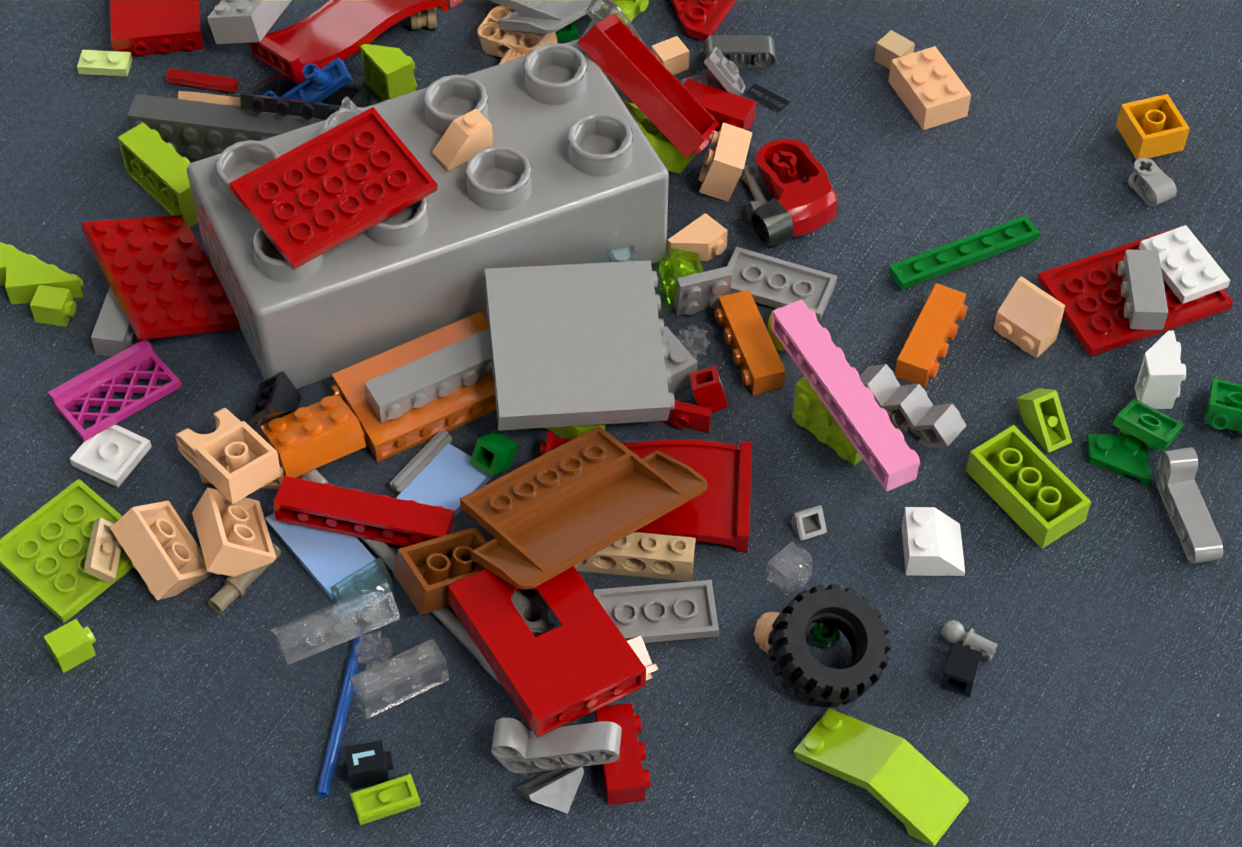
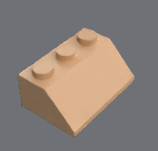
M207 487L192 512L207 571L218 575L223 574L236 577L273 563L276 555L260 502L244 497L232 504L219 490Z
M169 500L132 507L110 528L116 536L117 542L123 547L132 561L133 567L140 573L148 586V590L154 595L156 600L176 596L213 574L207 571L200 547Z

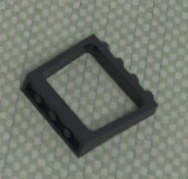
M272 75L240 94L241 109L251 110L254 113H261L262 111L276 113L282 117L287 115L301 116L306 120L312 118L326 120L331 114L341 109L351 107L364 108L371 105V87L348 84L320 103L279 98L298 85L286 76ZM267 91H273L279 97L263 96V94Z

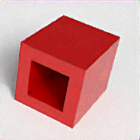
M717 366L689 373L692 390L698 406L711 408L712 412L728 407L725 389Z

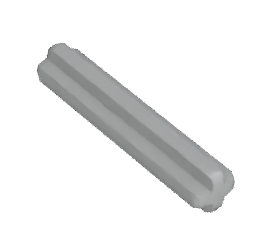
M446 430L439 431L389 484L394 493L400 494L448 443H452L453 438L449 435V432Z

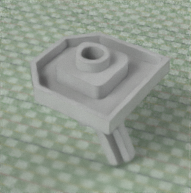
M714 47L704 60V64L708 68L700 75L688 77L718 89L725 88L728 92L739 96L746 88L738 74L739 70L732 61H728L717 47ZM687 78L681 79L682 85L685 83Z

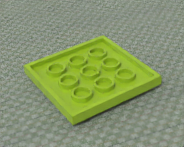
M80 479L76 480L0 539V566L63 623L134 568L132 561L122 547L116 579L110 583L84 572L94 521L101 517L115 524L122 515Z

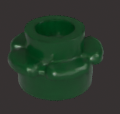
M816 623L810 631L812 643L817 647L822 646L825 649L835 646L836 641L840 638L839 630L825 623Z

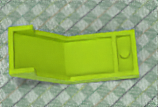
M831 708L826 711L794 750L797 760L867 789L905 825L909 836L932 846L937 844L969 802L968 797L904 738Z

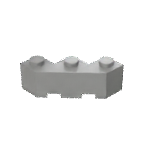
M887 364L868 366L859 376L864 386L871 389L874 399L880 408L886 410L893 426L905 434L908 431L920 437L919 443L928 448L948 447L967 426L953 403L933 405L920 384L901 386L895 378L894 372Z

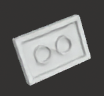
M1186 225L1148 238L1140 243V250L1159 251L1163 280L1182 304L1229 286L1230 279Z

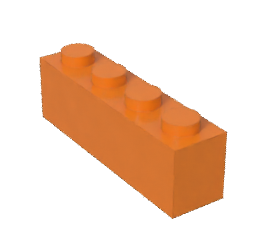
M937 283L935 284L897 359L895 377L914 384H920L922 387H926L930 378L935 379L940 366L938 361L940 358L945 359L949 349L947 342L949 339L954 340L959 328L957 322L958 320L963 321L968 310V306L964 305L966 293Z
M750 290L718 297V308L715 309V318L719 325L722 324L724 328L723 334L726 344H731L735 365H740L743 384L749 386L752 395L784 388L786 370Z

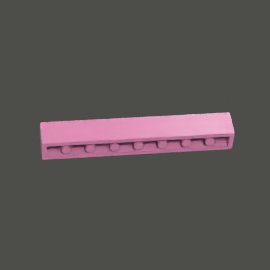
M802 299L772 311L771 330L884 490L887 492L915 480L920 465L918 454L908 447L902 432L898 428L895 429L889 420L886 410L880 408L875 401L871 389L864 386L857 370L851 367L845 360L842 349L835 346L828 330L822 328L819 324L815 312L808 308Z

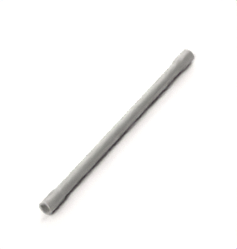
M316 469L300 475V478L322 484L328 483ZM361 538L394 572L397 554L384 542ZM448 607L433 611L432 613L473 654L498 684H501L459 618Z

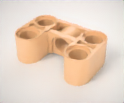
M502 5L493 8L478 28V36L484 53L501 58L504 57L509 49L529 55L533 49L541 45L557 43L556 32L541 34L499 29L498 20L511 13L510 8Z

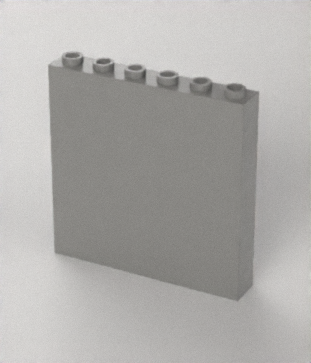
M651 260L485 269L484 290L498 430L668 420L670 409H674L675 401L673 392L668 390V384H671V371L669 367L665 368L664 360H667L668 350L667 344L662 343L661 335H664V321L658 318V311L661 310L660 295H655L654 288L657 287L658 279L657 272L652 271Z

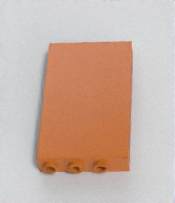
M481 311L332 374L333 386L330 387L332 395L338 394L359 419L365 443L377 462L426 442L441 430L451 431L496 411L493 375H487L477 380L473 385L463 386L454 390L446 397L434 399L421 408H414L396 419L383 423L379 421L367 402L365 395V382L488 329V321Z

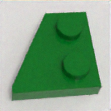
M1088 434L1086 444L1089 464L1101 469H1108L1121 477L1124 474H1128L1140 479L1141 485L1149 486L1151 475L1144 441L1127 435Z

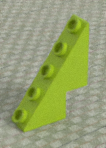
M0 242V286L5 285L11 305L31 303L39 285L70 289L73 298H83L84 295L81 287L84 283L79 276L66 273L54 264H47L32 254H26L17 250L13 245H6Z

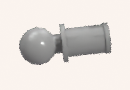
M951 620L942 626L941 635L947 643L954 644L960 642L962 645L971 646L975 650L983 652L982 657L988 661L992 659L996 652L995 649L998 647L997 643L974 633L975 629L973 628L968 633L965 632L963 625L959 621Z

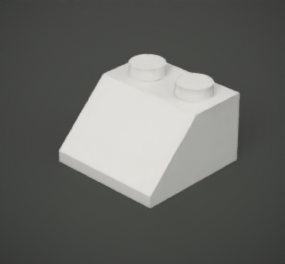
M905 507L902 522V538L906 575L964 576L965 566L960 524L935 507Z

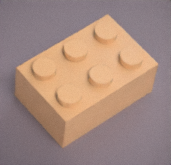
M936 46L891 60L888 82L923 130L968 115L971 94Z

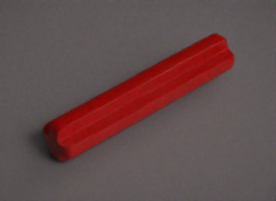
M172 68L168 69L166 73V81L171 84L230 93L237 92L239 85L236 78Z

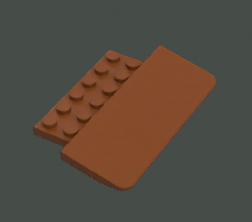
M597 426L460 498V505L466 513L495 537V539L471 551L472 560L516 588L531 589L704 493L707 490V481L688 465L658 450L641 459L602 427Z

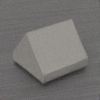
M821 505L793 513L790 523L800 541L827 533Z

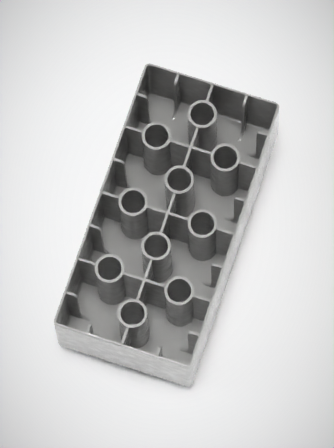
M573 40L564 44L551 43L541 45L533 49L527 56L467 75L455 74L444 76L434 81L427 88L364 108L351 107L341 109L331 114L326 120L261 141L248 140L237 142L227 147L220 154L192 162L188 165L187 175L205 254L222 285L230 305L234 309L240 329L264 380L284 371L295 388L298 389L332 377L333 373L480 311L487 319L484 290L485 269L651 260V264L665 259L667 249L668 170L602 69L577 44L579 40ZM374 107L438 184L437 191L293 270L232 193L229 183ZM477 109L492 124L493 147L480 150L469 161L447 171L435 159L432 151L453 120Z

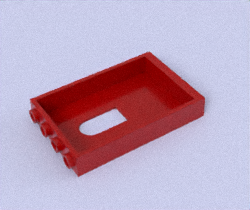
M615 13L596 23L577 42L686 158L691 153L697 156L711 141L713 133L719 125L717 120Z
M574 566L532 588L540 593L561 624V626L537 637L534 636L512 603V595L519 588H516L486 568L448 585L449 605L537 738L645 687L646 667Z

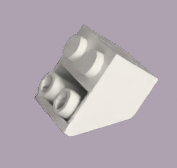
M1174 331L1165 333L1145 353L1135 384L1137 400L1154 409H1172L1175 399L1180 396L1181 381L1186 379V366L1181 364L1180 360L1181 344L1176 342Z

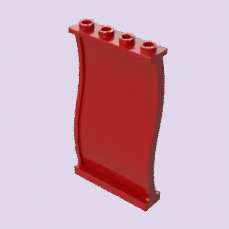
M329 0L313 14L298 23L282 30L268 33L260 42H249L255 57L298 84L306 80L303 68L308 63H314L318 68L322 69L338 57L344 60L361 50V45L369 44L381 33L406 17L435 7L443 12H447L449 9L447 0Z
M548 431L547 442H541L540 456L572 439L555 437L553 431ZM678 439L622 443L641 459L658 450L688 465L707 481V490L704 493L635 532L696 538L695 541L732 546L736 548V552H748L752 442L741 441L739 446L713 441Z

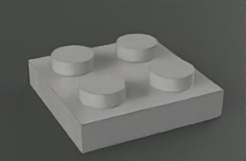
M722 267L677 278L674 302L676 315H693L701 310L717 309L718 297L730 294L733 276L730 267Z

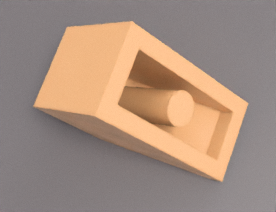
M477 109L453 120L432 151V155L447 171L469 161L480 150L493 147L492 124Z
M705 213L667 240V258L679 261H709L714 256L722 254L727 248L728 230Z

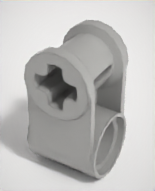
M1139 158L1135 161L1133 165L1134 173L1130 175L1128 185L1143 199L1146 205L1155 207L1176 196L1177 189L1175 183L1153 160Z

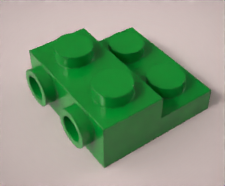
M1216 378L1212 379L1209 400L1205 411V424H1209L1218 430L1226 428L1242 434L1241 384Z

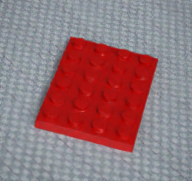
M374 107L229 183L232 193L293 270L436 192L438 188L436 181Z
M182 215L83 222L81 231L139 340L240 329L234 309L230 305L216 273L187 222L183 220Z
M1162 233L1041 272L1037 278V281L1047 294L1065 305L1062 317L1090 357L1230 310L1234 302L1226 291L1222 289L1182 304L1163 280L1168 307V315L1163 330L1130 329L1129 319L1124 317L1126 298L1121 296L1123 277L1118 275V263L1120 260L1123 261L1126 250H1140L1141 241Z

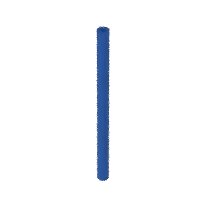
M360 630L354 633L316 795L322 798L329 796L366 639V633Z

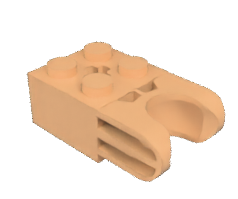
M222 408L213 413L216 418V430L210 434H197L186 428L175 436L180 453L234 504L279 478L281 473L278 452L245 421L241 422L228 409Z

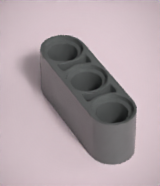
M711 35L704 41V60L714 47H717L728 61H732L737 68L764 69L773 66L776 61L774 39L767 35Z

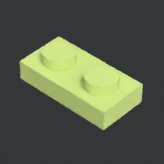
M82 50L77 65L78 73L128 77L132 55L131 52Z

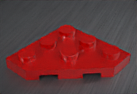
M670 0L686 35L705 41L707 37L715 33L737 0Z

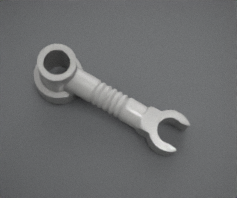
M753 164L744 165L743 170L745 173L741 174L742 181L748 185L755 200L747 203L749 220L753 210L768 202L758 184Z

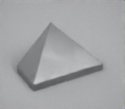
M583 767L546 771L516 787V791L533 802L568 814L583 777L584 769Z

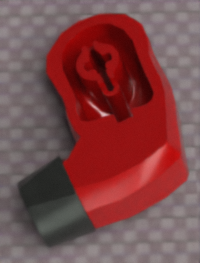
M779 139L769 142L759 149L755 156L760 176L773 195L772 200L753 210L750 214L751 226L762 245L775 248L781 242L791 240L793 237L817 232L836 217L837 195L825 169L814 158L810 148L804 142L796 139Z

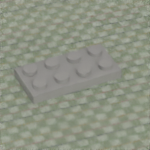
M736 247L728 263L733 274L730 294L750 290L755 302L774 308L784 307L802 299L806 306L815 312L818 321L821 320L837 283L836 275L740 247Z
M712 580L593 590V594L626 640L641 636L644 643L719 637Z

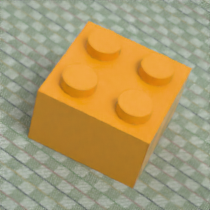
M1168 94L1121 104L1116 123L1117 129L1136 160L1183 151L1190 130Z

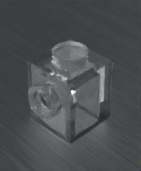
M790 542L767 562L766 579L788 596L799 585L804 586L813 575V558L807 550L799 548L796 544Z

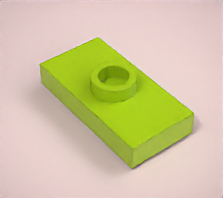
M411 774L350 793L360 825L421 805Z

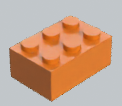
M338 394L327 396L315 404L301 407L289 415L275 418L269 423L260 426L264 440L278 452L279 466L284 469L285 476L293 478L366 447L359 419Z

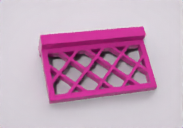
M144 339L49 391L48 394L56 413L60 417L63 416L85 442L182 387V384L176 375L153 352L151 344ZM156 365L154 371H145L148 368ZM132 378L129 385H120L121 383ZM138 379H151L148 386L137 385ZM158 379L170 381L164 386H155ZM107 392L105 398H96L102 395L103 393ZM114 392L126 393L124 399H112ZM133 393H145V396L141 399L131 400ZM83 405L81 412H71ZM102 406L100 413H88L89 407ZM109 407H121L114 414L107 413ZM84 420L96 421L91 427L85 430L82 428Z

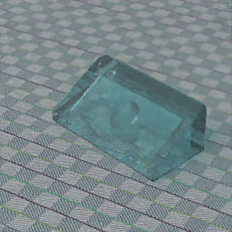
M377 558L331 587L333 604L344 617H348L394 587L383 560Z

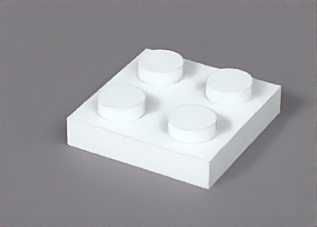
M115 424L83 442L70 458V462L73 467L119 487L152 446L150 440Z

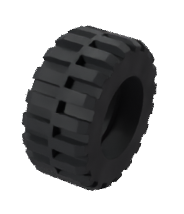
M829 584L826 589H824L823 585H816L809 591L803 590L793 600L791 599L772 624L773 630L769 633L768 643L772 645L768 650L769 660H775L776 663L772 670L775 676H782L784 681L781 684L786 690L791 687L796 691L794 697L803 701L805 698L811 699L810 704L818 707L826 702L828 708L837 707L841 703L846 705L853 702L857 697H861L883 675L882 670L887 667L890 658L886 653L891 650V640L885 639V635L889 630L885 622H880L879 618L882 614L878 608L873 610L868 605L870 600L864 595L861 598L855 595L856 590L847 587L842 591L840 586L835 584ZM813 623H825L840 630L849 641L852 649V663L850 667L846 669H833L818 662L807 647L805 640L806 627Z

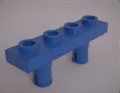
M338 57L322 69L318 68L314 63L306 64L303 68V74L307 79L281 97L273 91H267L263 96L320 103L351 82L352 79L344 61Z

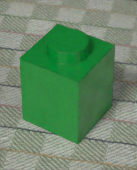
M495 431L478 438L470 463L487 474L495 476L511 468L519 444Z

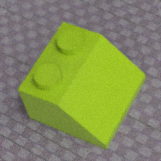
M369 44L360 46L365 83L371 87V90L382 102L416 91L417 83L414 78L415 64L410 56H406L400 48Z

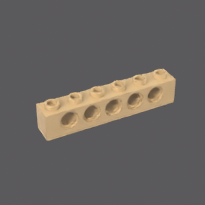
M633 532L579 562L574 567L577 571L690 582L693 577L696 538Z

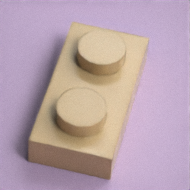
M100 517L93 523L84 572L110 583L116 579L122 546L119 545L116 536L110 529L114 523Z

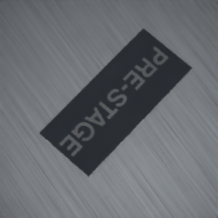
M756 83L745 93L779 113L790 103V101Z

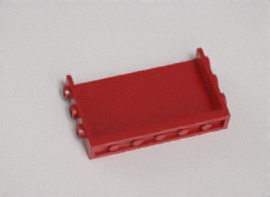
M110 0L111 42L114 51L131 52L132 56L204 49L201 35L199 0Z

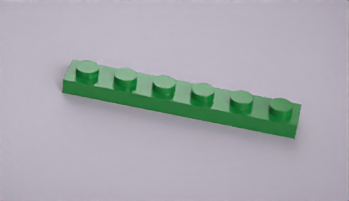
M1025 215L889 265L888 273L902 291L1038 240L1040 232Z

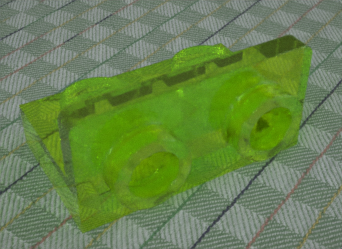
M670 248L666 256L661 259L659 272L663 279L664 291L669 304L674 305L677 278L703 272L698 253Z

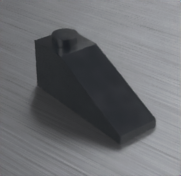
M284 371L260 383L245 420L249 426L269 423L275 418H282L298 409L302 396Z

